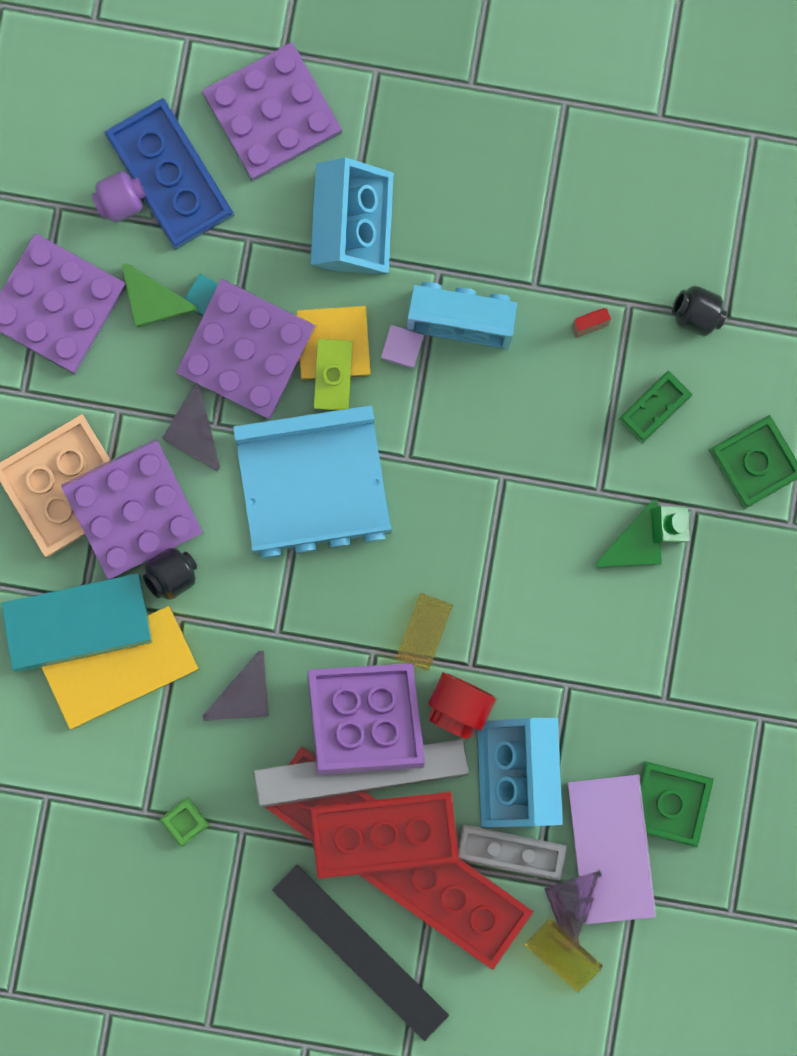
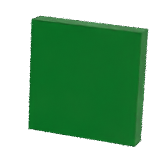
M771 415L709 449L744 510L797 480V459Z
M644 761L640 784L646 834L698 848L714 778Z

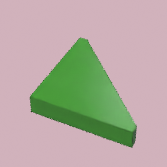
M122 264L136 327H144L198 311L197 305L184 299L132 265Z

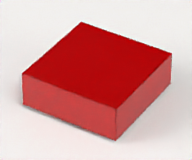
M604 307L575 318L571 327L577 338L608 326L611 317L607 308L605 309Z

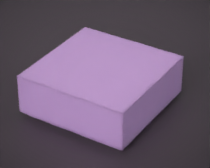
M391 325L381 360L414 369L424 335Z

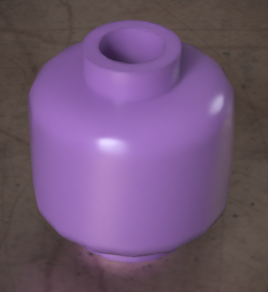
M124 171L98 181L95 188L96 192L92 193L93 201L103 219L108 217L115 223L141 212V198L146 197L139 178L131 179L129 174Z

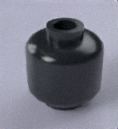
M698 286L682 290L676 297L672 308V314L676 316L677 325L700 336H707L714 329L719 330L724 324L727 314L723 310V300L720 295Z
M169 548L146 563V574L143 575V579L150 592L156 598L163 597L167 600H172L195 584L194 570L197 569V565L188 552L181 553L175 548Z

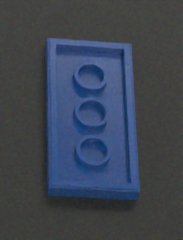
M164 98L104 132L131 179L139 178L146 193V197L143 198L174 250L234 216L232 209Z

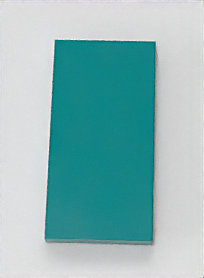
M139 573L1 603L11 666L15 673L153 643L142 580Z

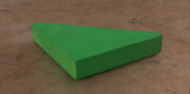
M652 500L596 562V568L662 564L661 544L654 543L652 508L658 507V500Z

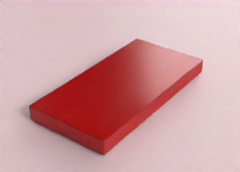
M451 791L310 807L317 879L460 863Z

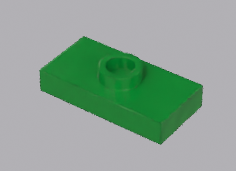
M668 370L618 420L643 444L693 394Z

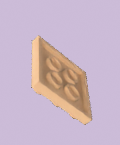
M83 414L0 462V482L46 558L85 536L61 488V484L110 461L109 456Z

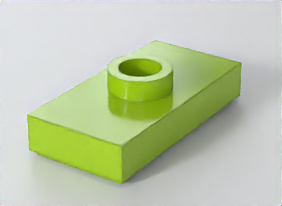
M318 339L314 409H349L353 341Z

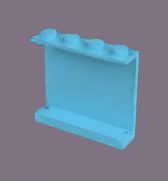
M372 405L233 427L253 554H260L261 559H269L282 556L281 550L295 548V553L299 554L316 551V545L330 543V548L345 547L351 545L350 539L364 537L365 543L378 542L386 539L385 534L392 532Z

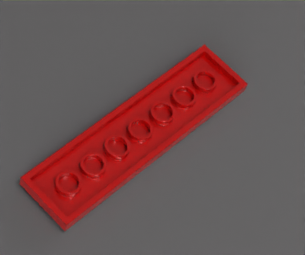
M301 746L289 765L316 761L315 755ZM359 792L264 808L313 842L310 807L376 799L367 792ZM459 859L460 863L358 874L491 970H494L534 912L461 859Z

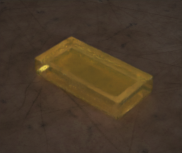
M420 593L396 659L408 664L413 663L414 666L429 671L453 604Z
M551 918L525 944L527 948L578 993L603 967L598 960Z

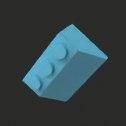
M346 157L316 163L310 265L334 272L389 273L394 172Z
M422 282L421 286L414 285L407 330L427 336L509 349L514 332L517 302L510 301V297L503 294L494 293L490 294V297L477 296L475 290L468 288H456L454 292L442 290V285L437 283Z
M558 718L486 721L482 731L477 729L481 828L563 825Z

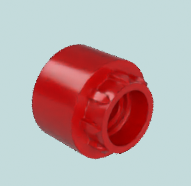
M442 672L427 703L432 707L428 716L429 721L459 737L471 738L475 729L482 731L497 698L458 677Z

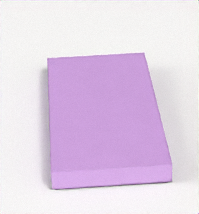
M639 774L568 782L584 924L655 918L656 908Z

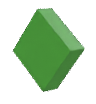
M189 797L159 819L180 847H183L210 826Z

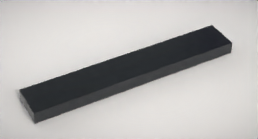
M298 864L272 889L424 1041L450 1016Z

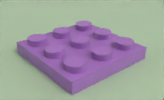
M292 42L202 90L203 96L252 182L342 134V128Z
M35 233L0 292V333L75 375L124 292L126 283Z
M221 279L176 373L267 419H271L316 325Z
M156 438L61 484V488L108 580L154 558L166 549L174 548L203 533Z
M413 663L308 670L307 680L317 775L424 767L425 758Z

